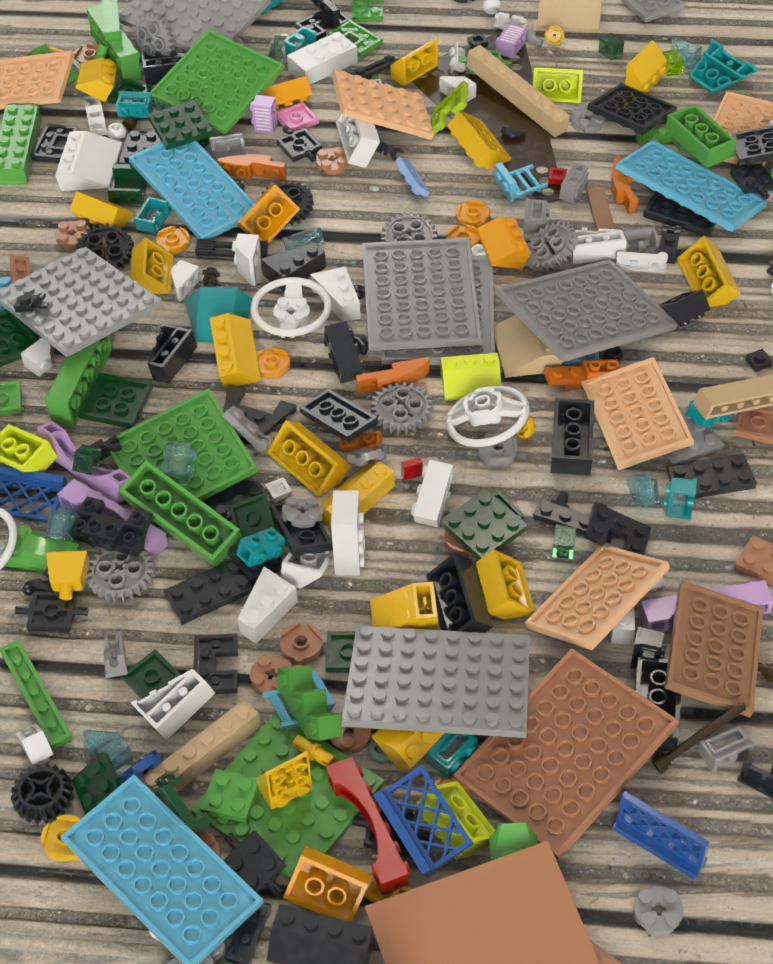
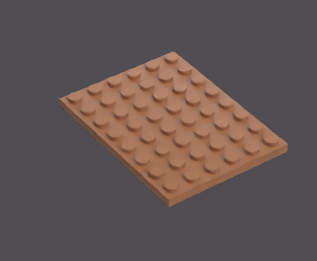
M571 648L528 694L526 738L489 736L456 771L453 777L510 823L527 822L531 830L537 835L538 844L549 841L554 856L560 860L677 728L679 721Z

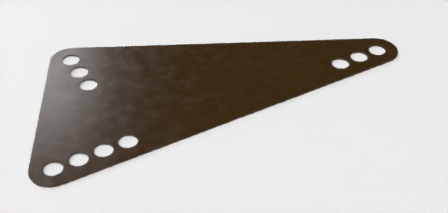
M502 31L486 37L488 40V47H485L486 50L496 51L495 41L497 37H500ZM524 43L516 54L520 59L512 60V65L519 64L522 66V69L513 71L530 85H533V72ZM470 45L462 47L465 50V57L468 56L469 49H472ZM448 53L438 57V66L428 71L427 77L417 78L412 81L429 99L438 105L447 95L440 92V77L433 76L432 73L434 71H442L444 73L442 76L467 77L476 83V97L467 102V106L462 112L481 119L512 159L503 163L508 172L532 164L534 169L529 171L538 183L541 184L539 179L549 176L550 167L557 168L548 131L478 75L468 73L467 63H465L466 69L463 72H459L458 75L448 74L450 70V56ZM501 55L502 60H510L507 56ZM451 110L447 114L451 119L455 116ZM505 125H509L515 130L524 128L526 136L509 139L501 133V128ZM545 166L548 168V172L539 173L536 171V168ZM520 173L530 188L534 187L525 174ZM548 184L546 188L554 191L549 196L537 191L532 193L537 200H546L547 203L559 200L561 185Z

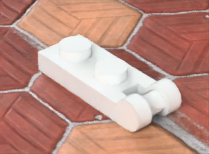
M617 251L616 265L621 270L663 273L666 271L668 254L665 252L649 254Z

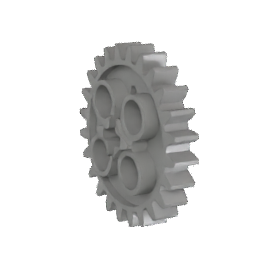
M147 12L138 16V20L134 21L136 26H133L132 29L135 32L131 33V35L134 36L132 41L136 43L134 47L138 48L139 53L143 51L147 55H155L156 52H161V55L170 56L171 51L175 50L173 45L176 42L173 41V38L176 36L172 35L174 29L169 28L171 23L167 24V18L162 19V14L158 15L157 12Z
M403 212L402 217L396 214V219L390 217V222L386 221L385 226H382L381 242L438 239L435 224H431V219L426 220L425 215L420 218L419 213L413 216V213L410 212L407 216Z
M560 221L557 224L552 222L551 226L546 224L545 229L540 228L539 233L534 232V238H529L531 242L527 243L531 255L526 264L530 269H533L535 272L537 270L542 272L545 269L548 272L550 267L554 270L555 265L561 266L562 260L567 261L566 257L572 256L570 251L576 249L574 245L578 244L576 241L578 236L574 228L566 222L563 224ZM546 239H548L549 244H550L551 247L554 249V251H555V254H554V255H553V253H552V250L550 249V247H549L548 244L546 243V241H545Z
M396 382L395 386L388 384V389L381 387V392L376 391V396H372L370 409L371 414L378 418L377 426L383 425V430L390 428V433L397 430L398 434L401 433V430H404L408 434L409 429L416 432L415 427L422 429V424H428V419H431V414L433 413V401L430 400V394L426 395L425 389L420 391V386L414 388L413 383L406 386V382L399 386V383Z
M101 549L102 554H95L96 560H90L91 566L87 574L89 587L92 588L94 594H98L99 598L105 596L107 602L111 597L114 603H116L118 598H122V601L125 602L128 596L133 600V594L135 593L141 596L140 590H148L146 584H152L151 578L155 577L154 562L152 556H149L148 550H142L140 555L135 557Z

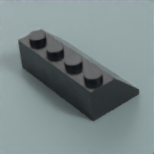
M454 552L426 575L427 581L434 583L437 615L441 630L486 633L493 628L472 559Z
M279 904L272 925L267 962L274 964H368L375 935L372 926Z

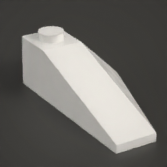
M323 525L329 535V526ZM329 551L304 555H292L289 552L282 562L281 578L296 588L301 589L323 575L329 565Z

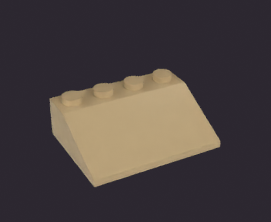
M540 0L537 28H548L552 25H557L563 30L599 32L602 0Z
M516 315L494 326V342L505 378L543 373L545 367L562 366V362Z

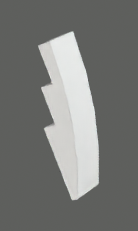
M91 95L84 96L90 132L101 136L108 135L101 100Z

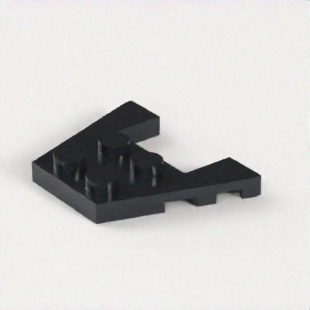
M228 385L223 410L225 413L232 406L241 409L244 416L249 421L254 422L258 429L266 436L273 431L277 424H282L290 413L294 414L297 411V405L280 400L273 414L240 405L239 403L245 395V390ZM234 428V430L236 431V433H237V435L239 436L240 440L243 441V442L249 443V442Z

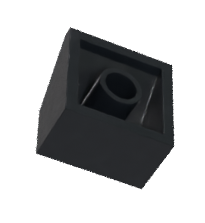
M703 289L681 293L659 304L680 327L690 324V320L693 318L696 320L704 317V313L711 310Z

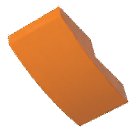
M380 430L365 433L349 443L340 438V450L351 452L365 447L376 450L377 445H382L383 435Z

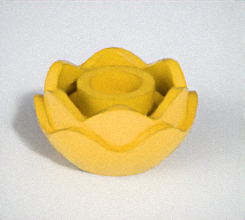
M557 25L548 27L544 35L546 42L550 45H559L564 39L563 29Z
M528 416L524 426L517 432L518 437L527 439L534 434L536 424L532 417Z

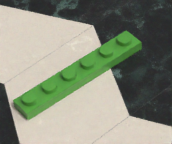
M20 640L0 648V653L40 728L43 730L52 750L72 741L73 738Z

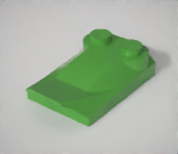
M20 525L17 526V542L14 552L5 566L44 573L46 568H48L46 552L78 551L80 544L72 540L33 532L29 526ZM7 540V542H6V544H5V546H4L3 552H4L5 549H6V546H7V544H8V540Z
M527 822L500 823L495 832L489 837L490 861L538 844L537 835L531 830Z

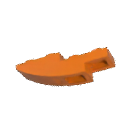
M234 155L217 160L221 168L229 176L251 179L254 175L283 181L287 177L286 163L272 161V156Z
M616 155L611 175L612 195L616 204L623 203L628 214L636 212V205H638V197L634 195L630 185L633 178L615 169L617 162L622 160L619 155Z
M429 357L391 363L392 369L356 375L358 394L371 391L381 392V387L388 389V384L395 386L396 382L399 383V386L403 382H406V386L416 383L429 373Z
M583 360L581 366L545 367L543 373L549 386L562 385L564 391L583 389L581 382L620 369L621 366L618 360Z

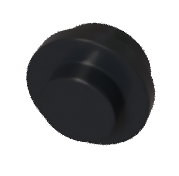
M618 346L606 349L604 358L605 360H618L620 362L623 358V352Z

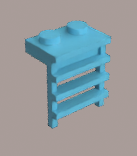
M502 162L495 164L494 178L496 184L510 203L514 202L516 198L523 199L524 195L528 194L531 196L535 191L540 193L541 189L548 187L547 183L539 184L529 171L534 169L532 164L508 172ZM520 173H524L534 187L530 188ZM512 176H514L517 179V181L523 187L524 191H521L519 189V187L517 186V182L514 180Z
M313 670V688L326 689L327 710L331 712L336 703L316 670ZM279 690L262 693L263 698H269L282 721L279 725L281 729L286 728L289 731L292 727L297 726L300 728ZM278 696L281 697L283 703L285 704V706H286V708L288 709L290 715L292 716L293 721L291 720L289 714L287 713L286 709L284 708V706H283V704H282V702L280 701V699H279Z

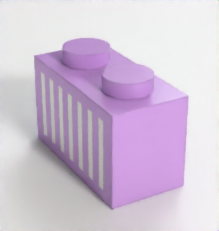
M509 23L495 41L496 51H501L503 56L514 58L526 42L527 28Z
M256 95L254 101H251L250 111L253 113L251 122L254 125V131L274 134L278 124L276 99L271 96Z

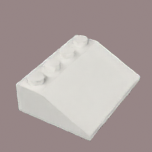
M88 131L69 132L55 174L61 191L110 188L113 179L112 166L118 163L123 146L122 142Z

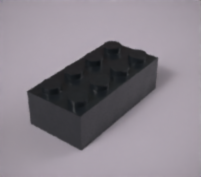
M555 398L551 473L591 476L595 400Z
M638 656L634 691L676 718L680 725L681 694L664 688L668 659ZM679 725L657 750L671 751L677 746Z

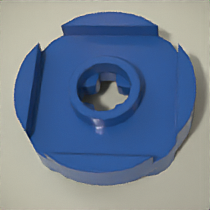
M153 750L147 754V757L140 759L118 777L123 784L132 775H135L140 780L145 776V773L158 766L162 762L158 752Z

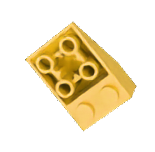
M433 582L412 583L370 600L372 626L438 630V615Z
M307 751L257 777L258 789L271 810L285 806L290 800L298 796L302 797L312 789Z

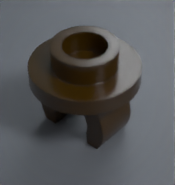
M207 267L206 270L202 271V275H204L203 283L207 285V281L213 279V285L216 286L220 272L216 268Z

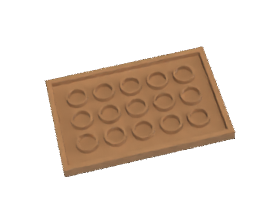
M682 580L678 588L664 688L730 710L738 703H745L746 710L740 714L750 717L754 711L763 608Z

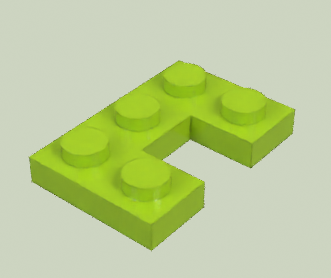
M464 80L432 110L431 126L434 134L445 128L446 116L450 110L457 114L460 110L462 111L466 108L469 84Z

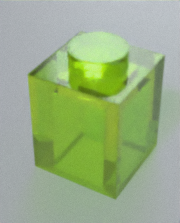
M678 49L663 51L662 53L667 59L666 76L682 74L684 60Z

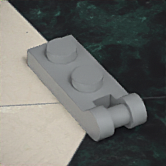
M232 406L222 415L259 452H264L271 446L273 442L272 437L269 435L265 436L254 422L249 421L244 416L241 409Z

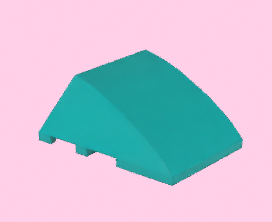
M711 39L709 47L703 52V57L697 62L689 78L713 94L733 86L745 77L759 71V68L748 61L745 63L741 62L724 51L723 45Z
M200 287L185 299L196 342H214L210 317L229 313L248 318L251 311L252 298L238 288Z

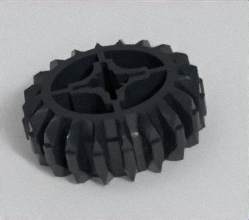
M37 763L36 769L32 770L28 767L27 774L20 773L21 779H15V786L11 787V802L19 817L25 818L29 823L34 820L38 825L41 820H44L47 824L52 817L54 820H57V814L65 815L64 808H70V801L74 800V786L71 783V777L66 774L64 769L59 770L56 764L51 768L46 763L44 768H41ZM60 787L58 795L54 798L56 790ZM31 789L32 791L28 795L29 798L25 800L27 793Z

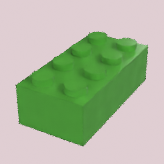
M696 104L668 114L666 132L705 168L734 157L736 139Z

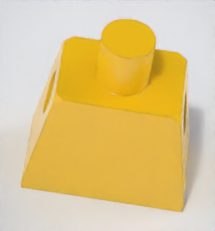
M87 551L46 552L49 580L53 591L59 592V598L62 600L72 599V591L84 589L90 565Z

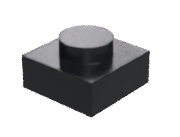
M482 33L467 37V43L472 49L479 45L484 48L488 47V40Z
M763 349L746 354L745 360L755 372L772 366L773 360Z

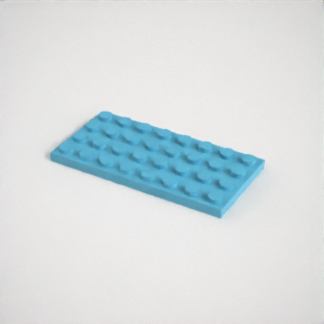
M654 140L617 162L615 167L622 174L630 176L637 182L650 187L651 190L663 194L666 198L678 202L681 206L691 209L694 213L704 216L709 221L717 223L725 230L731 232L764 209L768 203L766 199L763 200L762 197L754 193L744 194L737 184Z
M197 141L166 150L163 143L159 142L129 156V162L163 200L168 201V206L198 239H212L238 226L236 224L237 221L254 204L252 199Z
M132 775L60 836L68 848L182 964H199L264 904L263 899L135 775Z

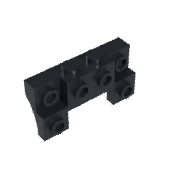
M87 496L76 511L79 518L68 532L72 539L87 543L92 547L104 548L110 552L116 551L138 557L145 547L146 534L154 519L152 512L135 508L128 520L125 521L101 515L102 510L106 506L104 501Z

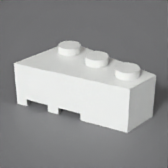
M582 227V230H575L578 239H576L578 244L574 245L576 249L570 251L572 256L569 257L573 265L608 259L615 260L617 258V251H626V238L622 230L599 228V231H587V228Z
M346 267L310 274L311 280L321 285L328 292L332 303L331 310L342 322L361 319L360 302Z
M429 460L428 466L423 468L422 478L424 480L422 485L419 484L417 496L419 497L417 503H413L411 515H413L416 523L439 528L440 520L446 508V499H449L451 492H449L450 485L455 484L456 478L452 464Z
M264 567L238 617L240 633L256 644L298 602L296 587Z
M194 669L169 681V685L158 691L155 689L149 692L150 695L140 701L136 699L131 702L166 741L215 694L208 683Z

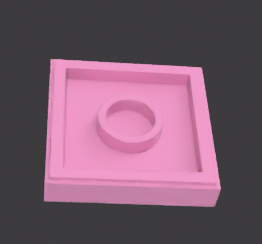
M304 102L277 111L279 123L283 127L288 126L291 131L319 124V119Z

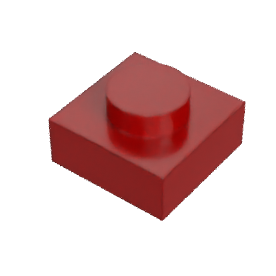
M550 167L548 183L562 185L567 176V169Z
M420 457L401 462V474L404 480L422 476L423 462Z

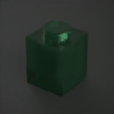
M613 33L600 38L599 53L611 61L623 55L624 41Z
M82 444L74 452L72 471L92 475L99 468L102 449Z
M556 525L552 557L573 559L577 527Z

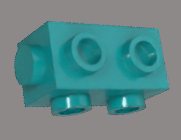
M271 527L240 539L236 555L248 567L262 564L282 554L286 539Z

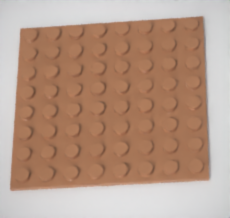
M549 841L365 906L385 964H600Z

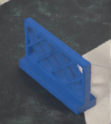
M0 466V484L2 485L0 493L5 490L8 495L0 500V508L5 503L12 501L15 506L6 511L13 518L54 523L60 506L59 498L57 495L48 500L45 494L51 491L59 493L68 484L67 480L63 475L37 471L22 472L15 468ZM13 485H18L21 488L11 495L7 490ZM32 488H38L40 492L32 497H29L26 493ZM24 493L27 499L17 505L14 498ZM43 496L46 502L36 508L33 501ZM28 504H31L34 508L28 513H22L20 510ZM50 507L51 513L49 517L42 516L39 513L43 509Z
M420 765L384 791L379 790L374 794L375 799L422 875L426 878L434 875L437 869L473 845V842L423 765ZM420 773L426 779L424 789L412 787L414 778ZM399 788L407 789L404 802L395 801L391 793ZM411 790L423 792L420 805L408 803ZM427 793L438 797L436 808L424 806ZM407 807L419 809L416 822L406 819ZM423 810L435 812L433 825L421 823ZM439 813L450 816L449 828L437 826ZM420 826L431 828L429 842L418 838ZM436 830L448 832L445 845L433 843ZM452 833L461 834L466 841L459 847L449 846ZM423 844H424V845H428L427 851H426L425 847L423 846ZM432 846L444 848L443 857L436 863L430 857Z
M625 791L622 794L618 817L613 824L612 830L695 880L707 862L706 854L710 842Z

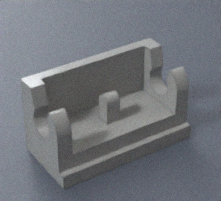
M242 133L209 138L212 158L216 162L219 158L246 155Z
M122 631L116 632L115 639L117 641L115 643H109L108 636L104 637L106 678L128 674Z

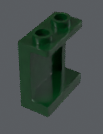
M113 164L112 185L107 190L109 202L143 204L147 181L132 164Z
M163 774L155 780L156 785L151 788L152 791L197 834L209 825L213 819L208 813H195L192 815L174 789V785L184 778L182 774Z

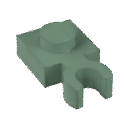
M275 35L268 57L280 62L283 58L281 48L284 46V40H281V35Z

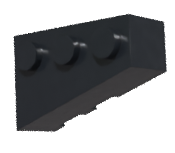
M141 51L146 85L158 84L185 54L170 53V56L161 55V52H156L155 55H147L146 52Z

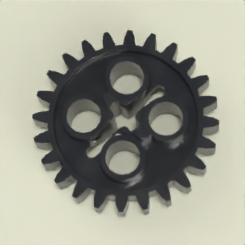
M287 180L284 184L279 181L277 187L300 208L287 224L290 223L291 226H293V222L300 224L299 220H306L305 215L310 216V211H313V195L310 189L306 188V185L301 186V182L295 185L294 181L288 184Z
M100 223L99 228L93 225L92 231L86 229L87 234H81L82 239H78L77 249L86 247L117 269L118 267L124 269V263H130L129 259L132 258L134 242L131 235H128V231H123L121 226L116 229V224L109 227L107 223L103 227ZM102 237H105L109 260L105 258Z

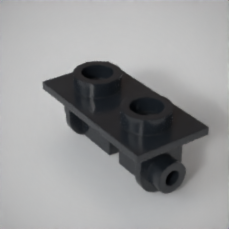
M744 762L737 781L773 799V775L752 765L751 762Z

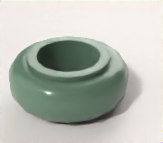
M374 740L369 744L368 755L374 762L383 764L391 761L385 753L379 754L375 751L379 748V745Z

